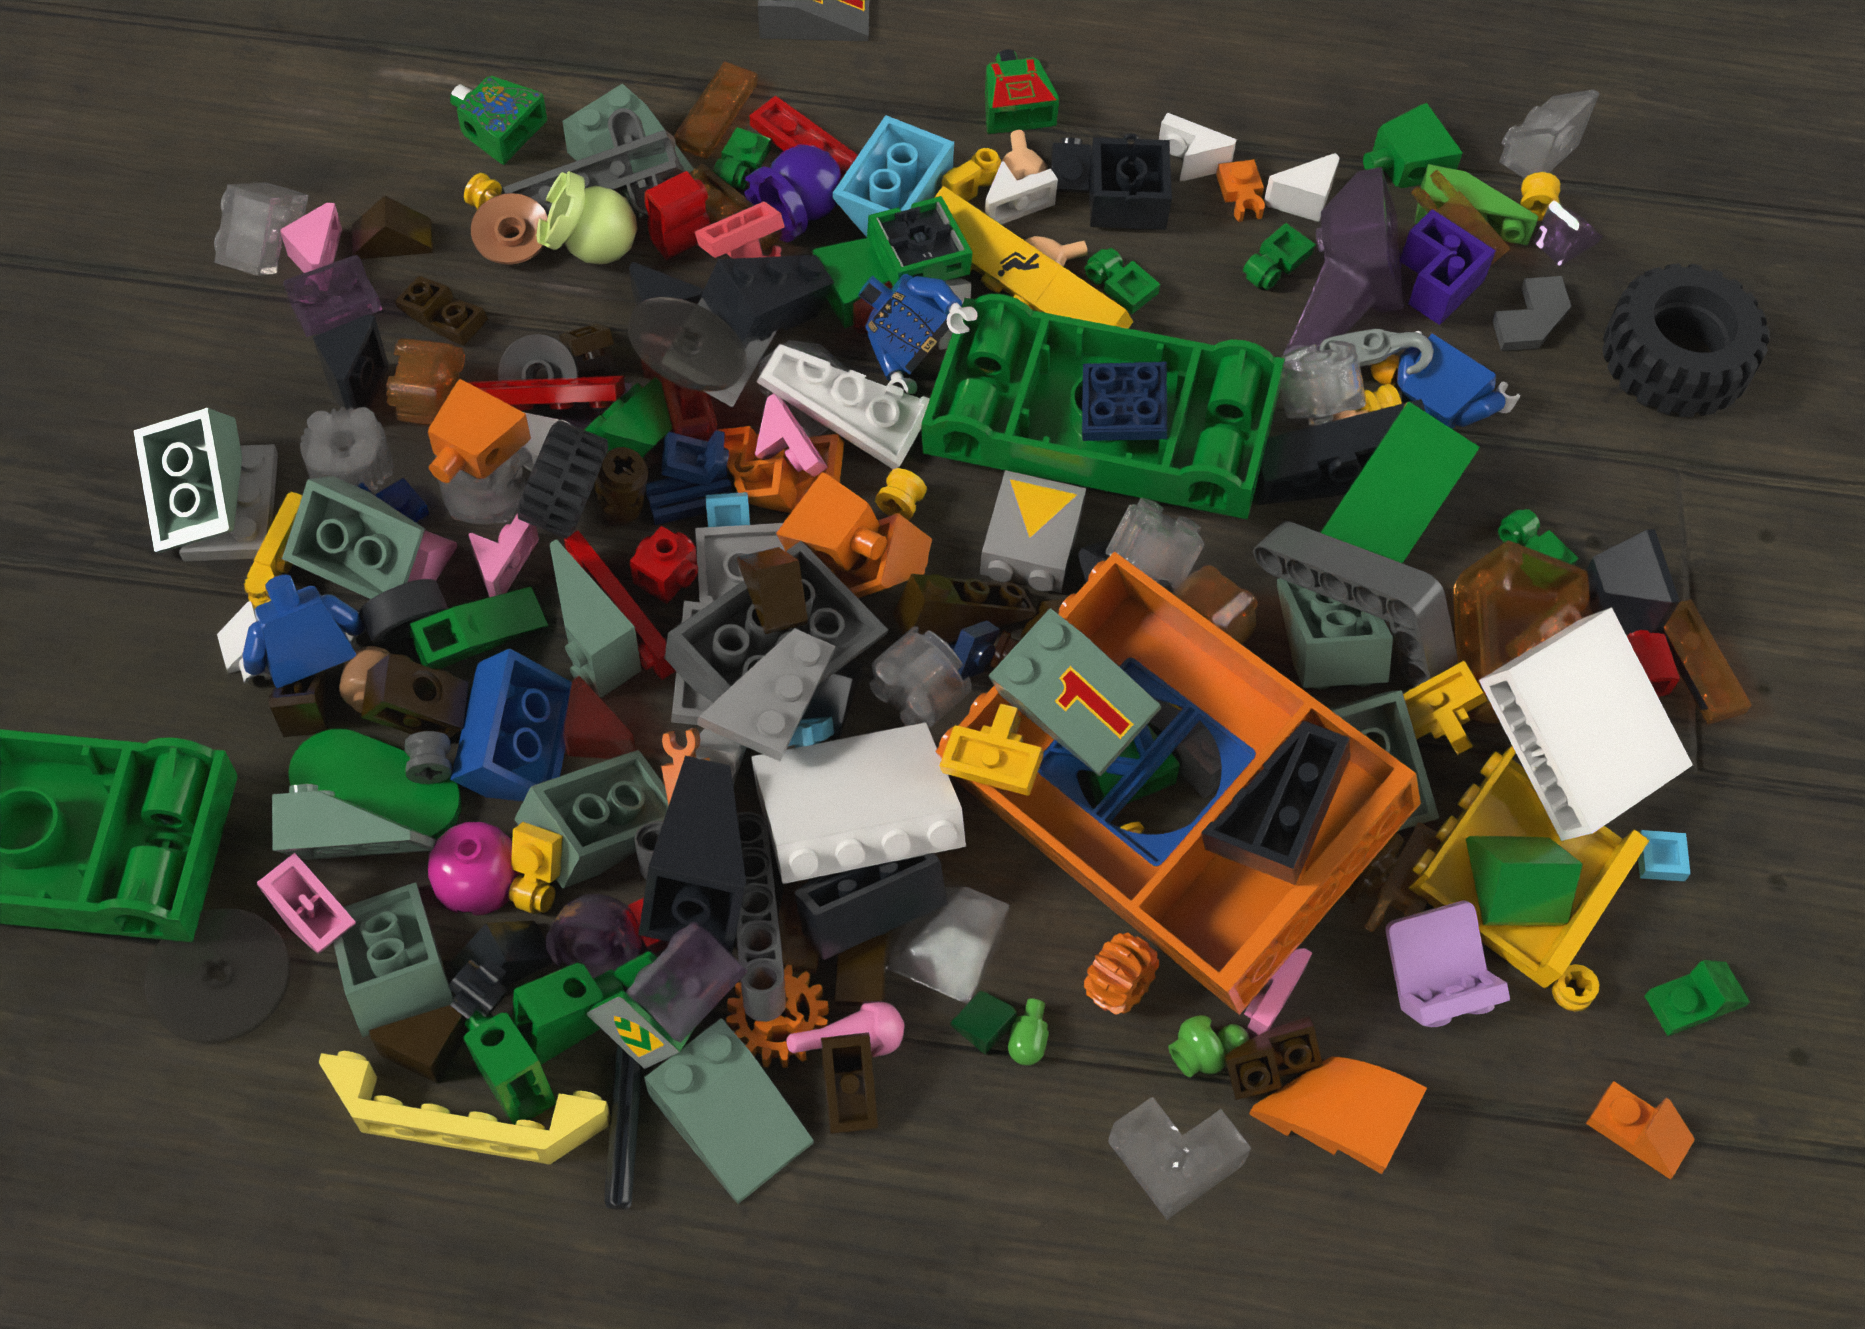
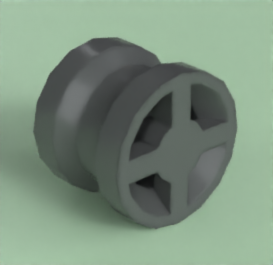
M423 731L414 733L405 739V753L410 757L405 767L408 780L420 784H434L447 780L451 776V762L446 758L451 749L450 739L447 735L435 731Z

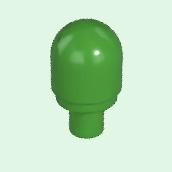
M1028 999L1024 1016L1016 1017L1015 1022L1012 1024L1008 1041V1052L1011 1058L1018 1064L1033 1065L1045 1053L1049 1031L1047 1030L1048 1024L1042 1020L1046 1003L1041 1000Z

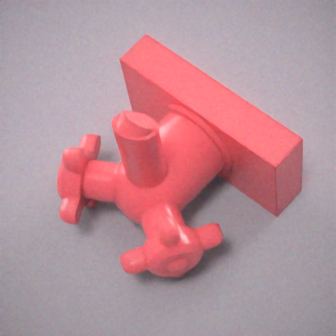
M761 202L697 230L695 234L699 246L714 258L725 253L732 259L781 257V247L777 245L773 246L772 253L769 256L763 255L759 238L780 230L785 226L781 213L766 202Z

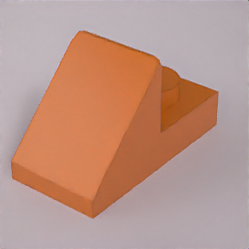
M1615 1081L1607 1088L1586 1122L1587 1125L1669 1179L1674 1176L1695 1140L1676 1108L1667 1097L1654 1108Z

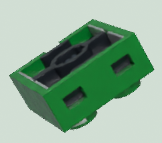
M942 196L913 203L911 209L901 211L898 207L868 215L867 238L892 286L903 274H908L912 277L921 276L942 279L944 281L970 274L973 252Z

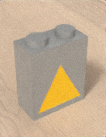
M1005 470L982 549L980 574L1000 582L1012 581L1029 585L1039 591L1051 590L1062 593L1083 512L1086 488Z

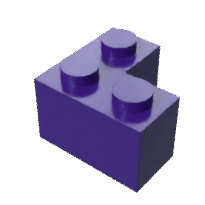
M1432 209L1409 231L1400 258V262L1418 273L1408 304L1438 325H1441L1485 281L1496 250Z

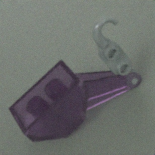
M1382 167L1359 171L1321 211L1322 228L1316 229V241L1319 252L1325 251V263L1294 334L1283 353L1284 363L1289 373L1294 377L1308 375L1317 365L1327 371H1338L1376 364L1402 349L1414 347L1421 351V358L1415 365L1406 369L1407 374L1411 375L1425 369L1433 358L1434 350L1432 343L1426 336L1417 332L1395 333L1382 329H1370L1346 334L1370 307L1380 313L1404 308L1397 211Z

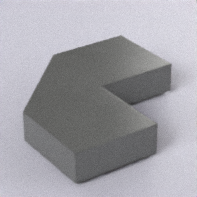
M1562 276L1524 278L1521 289L1527 309L1495 311L1492 321L1501 351L1538 349L1547 340L1555 327L1565 319L1570 311L1571 304Z

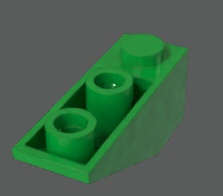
M527 587L452 607L410 623L409 636L422 665L432 669H441L548 627V624L532 587Z

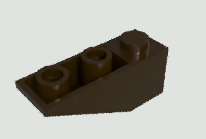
M911 574L893 612V616L907 641L945 645L957 641L961 630L987 620L1000 628L1033 618L1037 611L1024 589L1014 583L1006 582L999 584L982 582L974 578L967 580L946 578L938 574L930 576Z

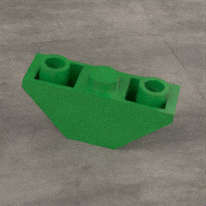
M656 377L644 387L637 382L621 399L616 400L602 416L599 415L585 431L607 439V452L614 448L625 447L633 449L643 458L672 430L662 383Z

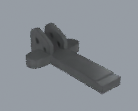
M620 108L615 110L608 120V129L614 148L503 188L505 194H522L534 199L543 207L548 216L552 203L545 201L560 173L567 174L570 171L584 177L585 188L596 185L610 188L616 192L628 189L633 207L641 214L649 216L645 205V191L685 172L675 151V139L669 132L662 130L646 136L638 115L629 109ZM664 152L667 153L668 162L633 173L630 160Z

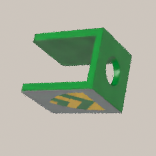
M646 952L618 967L613 975L665 1024L664 1027L624 991H620L595 1004L587 1012L588 1017L644 1069L679 1053L708 1008L653 953Z

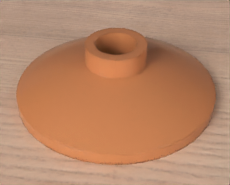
M515 193L495 196L482 204L472 219L471 236L473 243L485 258L495 263L512 265L525 262L536 256L543 249L544 245L537 243V227L539 218L547 221L548 216L543 207L528 196ZM510 233H518L513 238H506Z

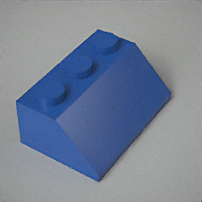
M510 648L477 663L450 780L486 798L524 801L531 786L560 777L578 685Z

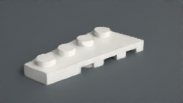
M781 344L775 349L756 381L892 469L900 467L917 437L930 398L924 396L918 398L906 394L904 389L891 384L884 386L865 379L866 375L850 370L846 372L832 367L828 361Z

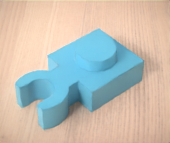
M832 717L801 719L788 746L795 745V748L821 743V741L834 734Z

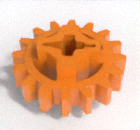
M789 964L784 969L786 1007L783 1012L786 1013L785 1018L780 1015L776 1019L767 1022L756 1020L754 1029L751 1031L746 1022L740 982L735 984V992L739 999L728 998L727 1000L728 1011L732 1013V1015L726 1017L727 1025L732 1031H735L734 1033L743 1044H746V1047L754 1057L757 1053L762 1055L763 1067L767 1068L772 1058H779L783 1068L788 1067L789 1056L794 1054L800 1061H805L806 1051L797 1053L789 1051L787 1037L793 1033L816 1030L828 1026V1020L823 1018V1016L829 1014L828 1001L820 1000L823 996L822 986L818 984L809 988L810 974L805 971L798 978L793 977L792 965ZM802 1001L805 1002L809 1010L808 1022L804 1020V1015L798 1012Z

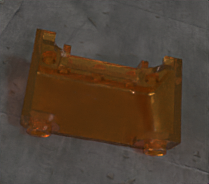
M1507 540L1466 568L1459 575L1453 592L1457 664L1462 661L1466 662L1488 700L1466 712L1470 719L1482 723L1501 724L1479 680L1568 627L1567 621L1583 611L1589 602V583L1586 570Z

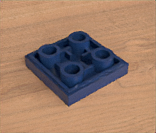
M1167 362L1083 364V441L1167 439Z

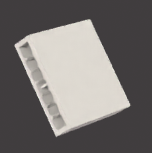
M1612 608L1578 620L1479 680L1561 841L1594 833L1693 765Z
M926 722L788 749L785 751L781 761L764 754L752 756L757 794L764 819L767 822L770 841L783 884L966 847L962 807L948 774L942 773L939 765L942 759L935 752L937 747Z

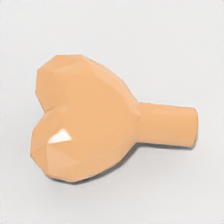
M1022 130L1013 131L1010 135L1012 151L1006 154L1002 161L1005 162L1015 179L1018 181L1030 174H1037L1047 170L1048 165L1036 152L1027 148L1025 132Z
M1033 236L1025 240L1063 267L1066 260L1088 255L1085 241L1061 245L1053 239Z

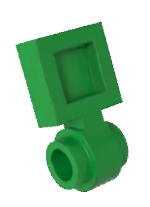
M736 127L721 152L722 159L719 158L717 160L713 173L734 190L737 188L743 190L748 182L745 178L750 173L761 168L771 151V138Z
M1285 223L1262 242L1259 251L1261 255L1255 253L1246 262L1243 268V272L1247 275L1246 279L1258 289L1264 287L1266 290H1270L1280 279L1281 270L1289 275L1313 254L1316 244L1288 223Z
M1112 248L1107 250L1100 249L1088 259V264L1085 266L1087 277L1096 285L1105 284L1104 292L1131 315L1159 294V282L1134 261H1131L1123 268L1121 256Z
M1529 509L1515 510L1502 519L1501 526L1498 528V534L1507 546L1522 548L1516 560L1545 588L1572 569L1579 558L1550 530L1540 537L1537 535L1540 522L1535 513Z

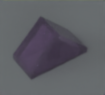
M1553 200L1547 207L1534 243L1559 266H1562L1597 244L1604 236L1580 214Z

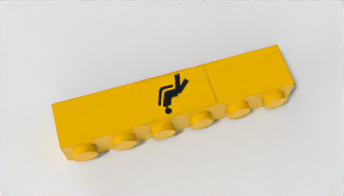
M942 186L935 197H943L973 252L971 270L973 269L981 274L983 277L980 281L993 292L1000 294L1004 290L1028 305L1033 311L1128 329L1132 325L1133 320L1125 308L948 188Z

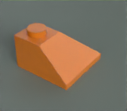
M899 513L878 520L880 526L877 533L885 536L887 539L886 549L879 559L873 560L861 554L850 570L845 572L831 568L830 570L857 598L905 582L909 580L911 574L923 575L928 564L932 538Z

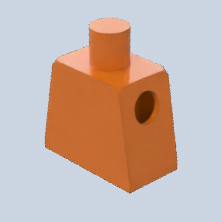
M459 379L428 430L433 453L437 456L429 465V470L437 479L444 483H449L460 469L477 479H485L531 439L526 414Z
M821 472L776 532L785 551L802 541L828 568L842 572L850 570L861 554L873 560L879 559L887 546L886 537L877 533L880 524L871 506L864 499L824 472Z

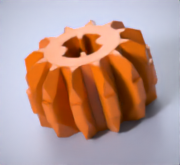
M1128 932L1116 934L1110 942L1104 943L1100 953L1095 955L1093 964L1087 969L1088 976L1084 980L1086 995L1093 999V1003L1105 1011L1109 1010L1115 1015L1129 1012L1133 1005L1139 1004L1141 997L1144 993L1148 992L1150 983L1156 978L1155 972L1159 967L1157 951L1149 947L1150 944L1138 936L1134 937Z

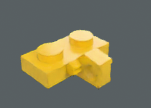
M1465 661L1458 663L1403 694L1416 740L1429 732L1433 734L1435 739L1446 735L1457 755L1473 747L1461 725L1470 721L1466 712L1488 700Z
M1000 703L992 727L983 725L981 731L954 725L939 766L944 774L1029 796L1044 753L1042 747L1023 743V735L1017 734L1021 722L1018 708Z

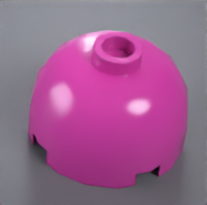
M464 822L448 829L437 839L434 848L429 854L428 878L436 898L448 910L456 913L459 910L462 912H472L473 916H478L500 909L510 900V886L513 880L520 875V872L512 870V840L500 828L485 822Z

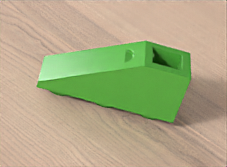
M1428 164L1419 192L1415 224L1433 209L1471 235L1528 245L1538 221V215L1466 171Z

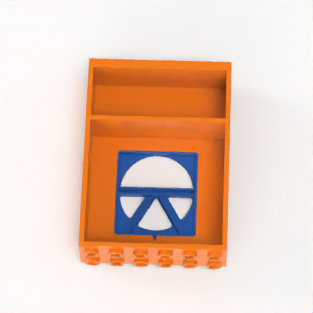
M1114 551L1106 561L1099 562L1092 569L1088 581L1077 594L1073 593L1063 601L1059 608V615L1089 638L1153 699L1168 702L1183 709L1155 741H1153L1148 725L1134 738L1140 755L1139 759L1118 756L1107 768V773L1122 775L1123 777L1095 809L1091 807L1084 797L1077 776L1079 770H1093L1019 710L1018 715L1021 717V722L1017 734L1023 735V743L1042 747L1044 753L1030 795L1015 793L955 776L953 778L1240 1015L1421 804L1417 776L1409 767ZM993 686L988 693H982L974 700L969 714L958 726L981 731L983 725L992 727L1000 703L1008 706L1012 705L1001 697L995 686ZM1201 721L1217 744L1222 766L1219 789L1210 803L1191 824L1165 834H1138L1111 824L1110 822L1196 724ZM1303 721L1349 737L1351 757L1296 885H1293L1205 850L1201 832L1211 821L1214 823L1233 802L1232 798L1242 787L1245 789L1263 769V764ZM954 726L943 735L939 747L935 751L941 759Z

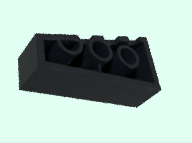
M1422 399L1410 402L1425 411ZM1406 403L1269 437L1255 488L1258 505L1346 495Z

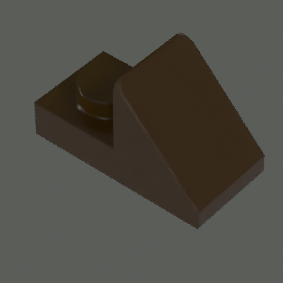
M594 323L559 334L560 341L571 351L576 360L578 377H603L616 372V366L609 347L614 345L610 328Z
M869 1032L822 1037V1068L825 1080L830 1134L878 1128Z

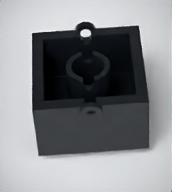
M1133 133L1126 134L1123 138L1093 137L1089 176L1090 227L1166 230L1172 201L1169 140L1138 139V136ZM1134 139V143L1128 144L1127 140Z

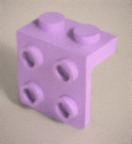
M1463 900L1392 920L1387 924L1386 936L1401 1010L1421 1025L1427 1027L1443 1026L1450 1023L1452 1017L1466 1013L1484 1014L1492 1011L1495 1008L1494 1005L1510 1001L1507 982L1487 971L1476 910L1473 904Z

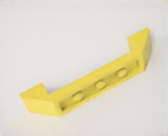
M340 1051L337 1056L321 1053L319 1064L362 1133L550 1165L609 1127L611 1119L607 1101H601L602 1098L587 1091H575L573 1096L559 1093L549 1131L545 1130L542 1124L530 1120H518L516 1125L497 1122L496 1117L483 1112H470L468 1117L450 1114L447 1108L435 1104H422L421 1109L403 1106L401 1101L381 1095L375 1096L372 1101L371 1098L377 1076L371 1064L364 1056L355 1052Z

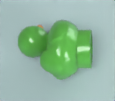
M1194 1016L1181 1024L1178 1040L1169 1045V1052L1178 1068L1187 1077H1192L1199 1071L1204 1074H1216L1226 1065L1225 1055L1249 1040L1247 1031L1237 1024H1229L1224 1026L1217 1036L1210 1027L1212 1020L1208 1016Z

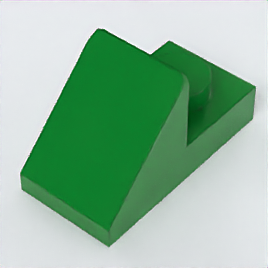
M1711 960L1700 961L1690 974L1651 988L1645 994L1647 1002L1667 1036L1735 1011L1750 1003L1728 964Z

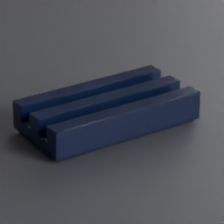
M726 468L722 473H717L709 486L672 477L647 483L645 490L655 525L706 514V498L699 500V497L723 492V494L733 493ZM683 501V504L659 509V506Z

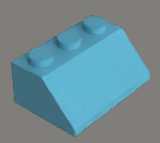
M885 115L833 191V199L867 237L868 215L898 207L901 211L911 209L913 203L932 199L941 189L943 176L953 168L954 142Z

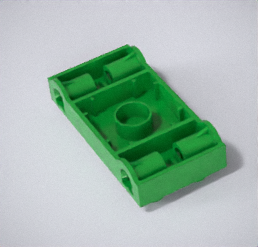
M987 294L977 299L964 298L962 308H974L977 311V319L966 321L963 318V322L969 328V332L952 333L921 423L923 454L1248 520L1280 392L1285 358L1274 357L1262 346L1246 340L1231 339L1211 345L1033 311L1019 299L1004 294ZM1167 362V439L1083 441V364Z
M0 729V924L193 942L238 777L226 751L214 750L197 742L180 738H157L147 743Z

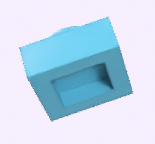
M748 492L706 495L708 527L750 525Z
M1641 830L1640 834L1649 839V842L1638 857L1640 878L1686 881L1690 875L1686 833Z

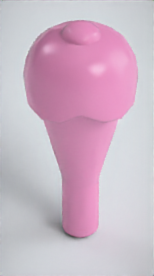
M887 1002L864 1003L860 1011L824 1028L790 1034L787 1037V1047L792 1053L820 1049L822 1037L869 1032L872 1057L884 1056L892 1053L900 1046L905 1024L900 1013L893 1005Z

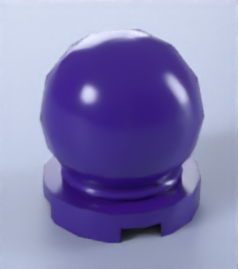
M800 144L781 152L772 162L770 168L763 166L749 174L745 180L750 182V188L744 191L745 197L753 205L766 202L779 211L785 227L777 230L779 232L775 238L784 242H790L806 231L808 223L829 215L837 206L836 201L833 199V191L842 180L840 166L829 152L814 145Z

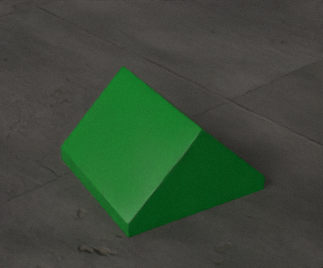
M1469 836L1466 838L1483 925L1564 926L1568 923L1583 863L1549 837Z

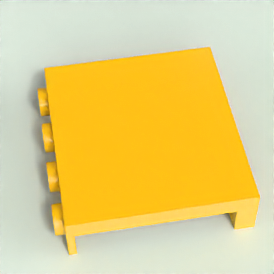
M1511 746L1503 755L1495 751L1485 763L1480 773L1486 778L1480 786L1473 783L1458 802V805L1463 808L1459 817L1456 819L1451 815L1435 835L1441 841L1436 850L1433 852L1427 848L1412 868L1418 876L1409 889L1434 908L1463 900L1473 904L1476 910L1482 943L1537 984L1546 988L1564 974L1646 847L1649 839L1635 829L1622 839L1603 826L1592 834L1561 841L1524 767L1512 759L1516 752L1513 746ZM1469 836L1549 837L1583 863L1568 923L1564 926L1483 925L1466 838Z

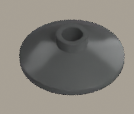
M533 334L516 340L506 349L499 363L498 381L537 379V372L542 368L548 372V379L577 378L578 367L573 354L561 341L551 336ZM549 403L534 404V408L523 410L522 412L546 416L556 413L561 409H550Z

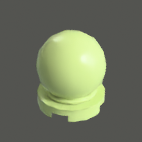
M570 171L567 174L560 173L545 200L552 203L547 221L540 218L538 221L537 243L553 250H557L564 243L571 254L585 263L607 264L619 260L631 249L638 229L636 216L628 200L610 188L596 185L585 188L584 177Z

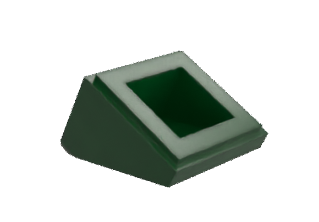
M980 990L950 1022V1026L986 1055L1012 1027L1018 1011L1011 1005Z

